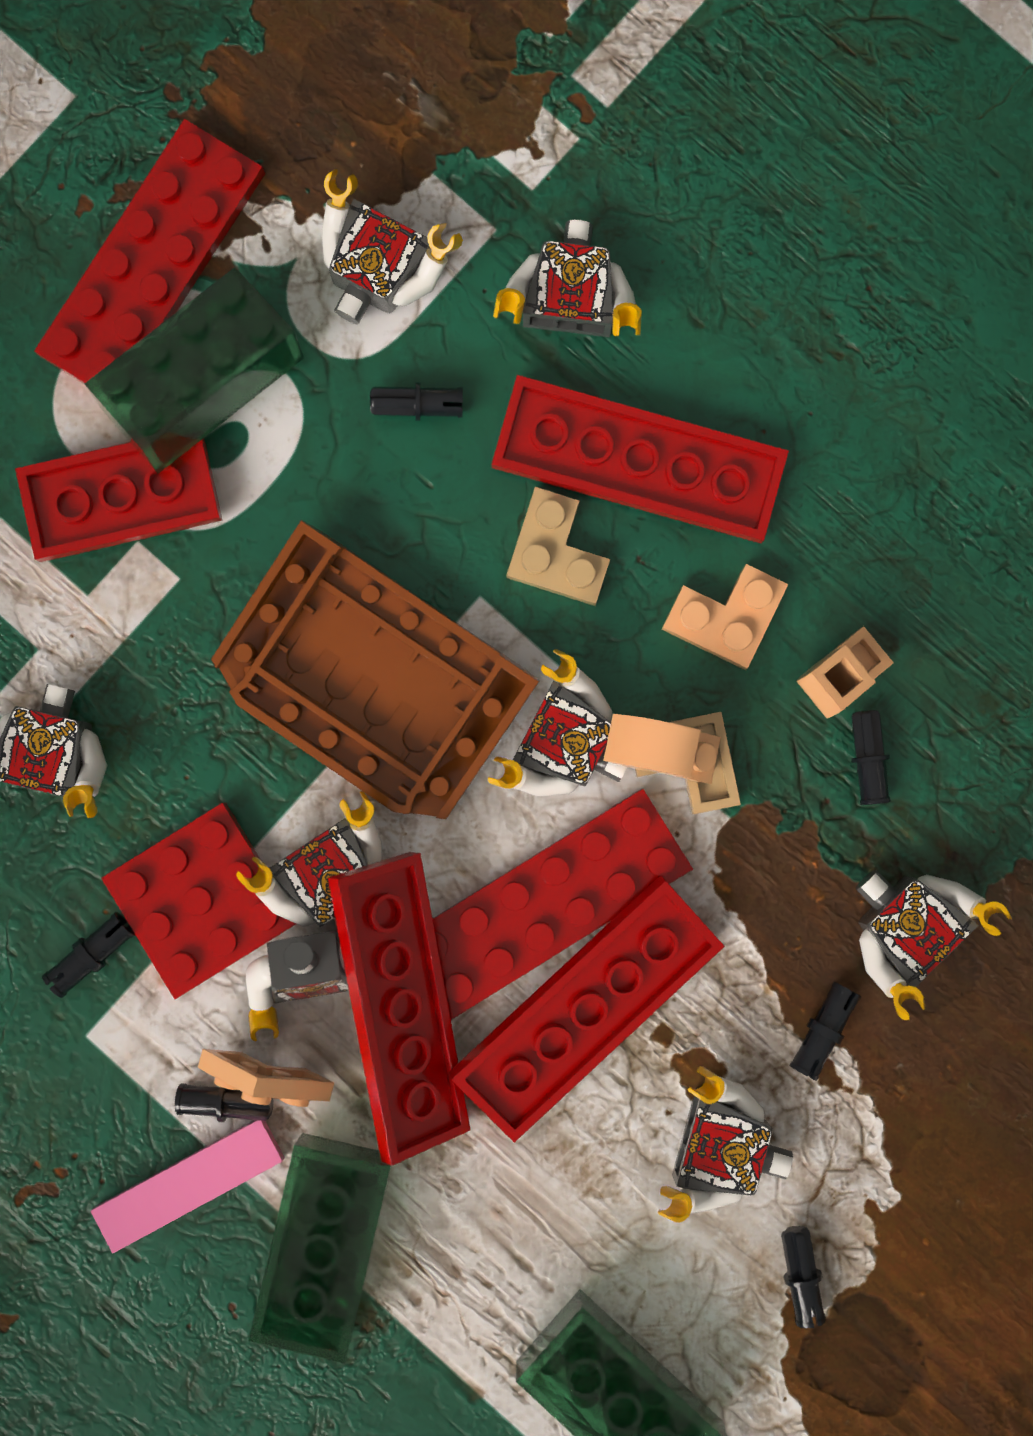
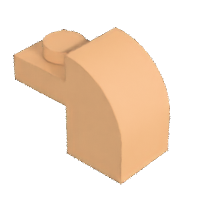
M863 626L827 656L809 668L796 682L826 719L843 711L876 683L874 679L894 662Z
M613 714L603 761L711 784L721 737L703 733L699 729L643 717Z

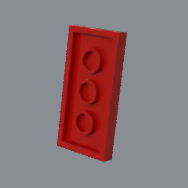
M199 426L15 468L34 559L38 562H45L223 521L203 431Z

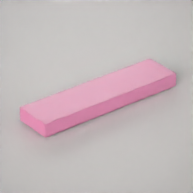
M254 1120L100 1203L91 1210V1213L113 1254L283 1162L285 1157L266 1121Z

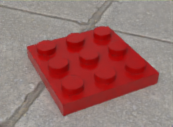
M227 803L219 804L101 878L174 999L184 995L296 925L294 922L273 914L255 892L249 891L238 880L236 876L238 871L247 879L254 877L258 873V865L252 858L258 857L260 859Z

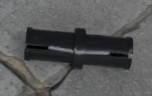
M115 912L111 915L110 919L87 939L79 938L72 945L73 951L49 972L47 971L42 975L44 983L49 985L53 982L55 985L50 990L56 996L63 998L69 990L91 971H100L106 965L105 959L129 938L135 936L130 925L127 928L124 926L127 920L120 913Z
M833 982L832 988L816 1018L809 1019L806 1026L810 1029L789 1066L817 1081L835 1044H841L845 1036L841 1033L862 996Z

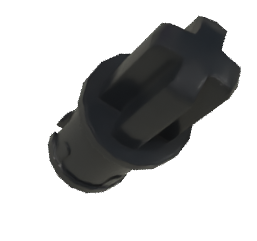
M416 383V388H371L370 410L374 415L415 416L416 421H420V416L462 418L463 387L421 388V383ZM444 402H461V403H444Z
M877 710L855 712L852 714L851 719L856 758H851V762L857 763L861 795L860 805L889 803L891 799L888 792L885 760L890 759V754L885 755L880 713Z
M181 1083L176 1091L175 1112H177V1115L188 1114L217 1117L218 1122H225L227 1118L266 1121L272 1115L274 1100L271 1098L269 1105H259L243 1100L241 1098L242 1091Z
M790 1226L781 1234L787 1272L783 1278L785 1284L790 1286L796 1326L800 1328H814L812 1317H815L818 1326L826 1322L819 1282L823 1278L822 1272L815 1265L810 1231L805 1226Z

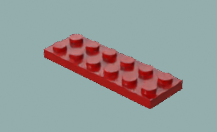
M184 119L34 352L89 388L118 404L154 346L128 353L125 352L138 342L161 337L264 177L265 171L263 166Z
M517 375L491 466L493 469L761 544L765 539L789 451Z
M644 789L635 792L432 918L451 1020L613 920L659 876L665 879L668 884H671L693 870Z
M416 852L404 853L328 877L381 1162L390 1166L471 1130L464 1092L451 1080L448 1074L458 1064L421 853Z
M659 876L456 1064L448 1074L451 1080L515 1143L725 946L667 881Z

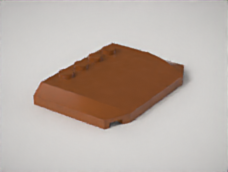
M302 520L211 658L214 666L220 669L231 689L229 692L237 706L392 812L436 816L439 819H447L540 682L539 679L506 655L327 534Z

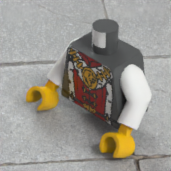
M335 169L328 173L324 180L325 191L332 198L326 202L322 226L324 264L329 269L333 284L344 290L334 311L343 319L358 325L369 304L386 313H392L397 306H407L431 293L448 262L446 253L457 250L462 245L463 239L460 233L454 234L447 246L441 239L442 231L446 228L447 223L433 226L429 230L428 237L356 199H353L351 205L346 202V198L356 191L358 180L354 174L350 175L347 180V189L342 191L335 182L338 170Z
M569 220L565 223L563 242L545 241L541 252L529 255L509 279L506 288L497 293L493 317L498 318L499 313L508 311L515 315L513 323L519 324L523 313V327L610 337L611 328L613 336H619V330L622 326L633 327L635 335H640L642 311L635 303L634 293L621 266L610 262V250L604 247L591 246L593 225L583 220Z
M555 649L553 652L559 655L561 659L559 668L553 671L542 665L541 671L543 674L555 681L552 682L513 760L503 757L494 758L493 761L504 765L505 773L499 780L488 777L490 784L506 789L513 788L537 797L570 794L578 785L586 786L594 770L620 782L627 767L603 761L611 726L612 709L597 684L577 667L576 661L572 656Z
M46 684L40 711L16 706L11 713L4 714L0 718V782L62 796L69 817L73 816L74 808L77 805L85 803L84 810L87 818H93L97 814V805L94 797L99 793L107 769V762L99 738L92 732L91 723L68 718L75 691Z
M363 791L359 792L363 800L362 805L356 810H350L346 801L342 799L340 801V808L346 818L270 868L258 857H253L252 860L259 868L258 873L254 877L247 879L238 871L236 874L238 880L249 891L255 892L273 914L300 926H309L316 923L319 927H322L335 918L328 877L382 861V842L373 819L374 807Z
M873 870L855 888L872 906L858 921L863 929L859 942L865 970L887 997H894L896 1012L903 1020H910L908 1012L901 1006L905 1000L914 999L920 1004L922 1009H925L924 997L916 987L979 926L972 919L979 917L984 929L993 936H998L1002 933L993 925L988 924L989 917L992 914L1001 913L1012 920L1011 914L1003 904L999 902L986 903L983 897L960 883L931 875H924L918 879L904 876L892 886L877 870Z
M329 931L268 942V955L260 956L249 964L246 970V984L249 1006L251 1008L248 1014L250 1037L253 1041H257L256 1032L263 1028L272 1029L274 1039L279 1036L277 1011L272 1006L273 1003L349 991L338 932Z
M702 1066L697 1069V1072L705 1077L704 1084L700 1088H688V1092L694 1096L672 1173L676 1186L684 1189L679 1191L670 1186H663L660 1190V1194L672 1199V1202L666 1210H658V1214L677 1223L685 1221L692 1213L705 1212L739 1202L743 1195H755L761 1173L786 1180L793 1160L792 1151L769 1145L773 1128L764 1120L763 1107L742 1084L719 1077Z

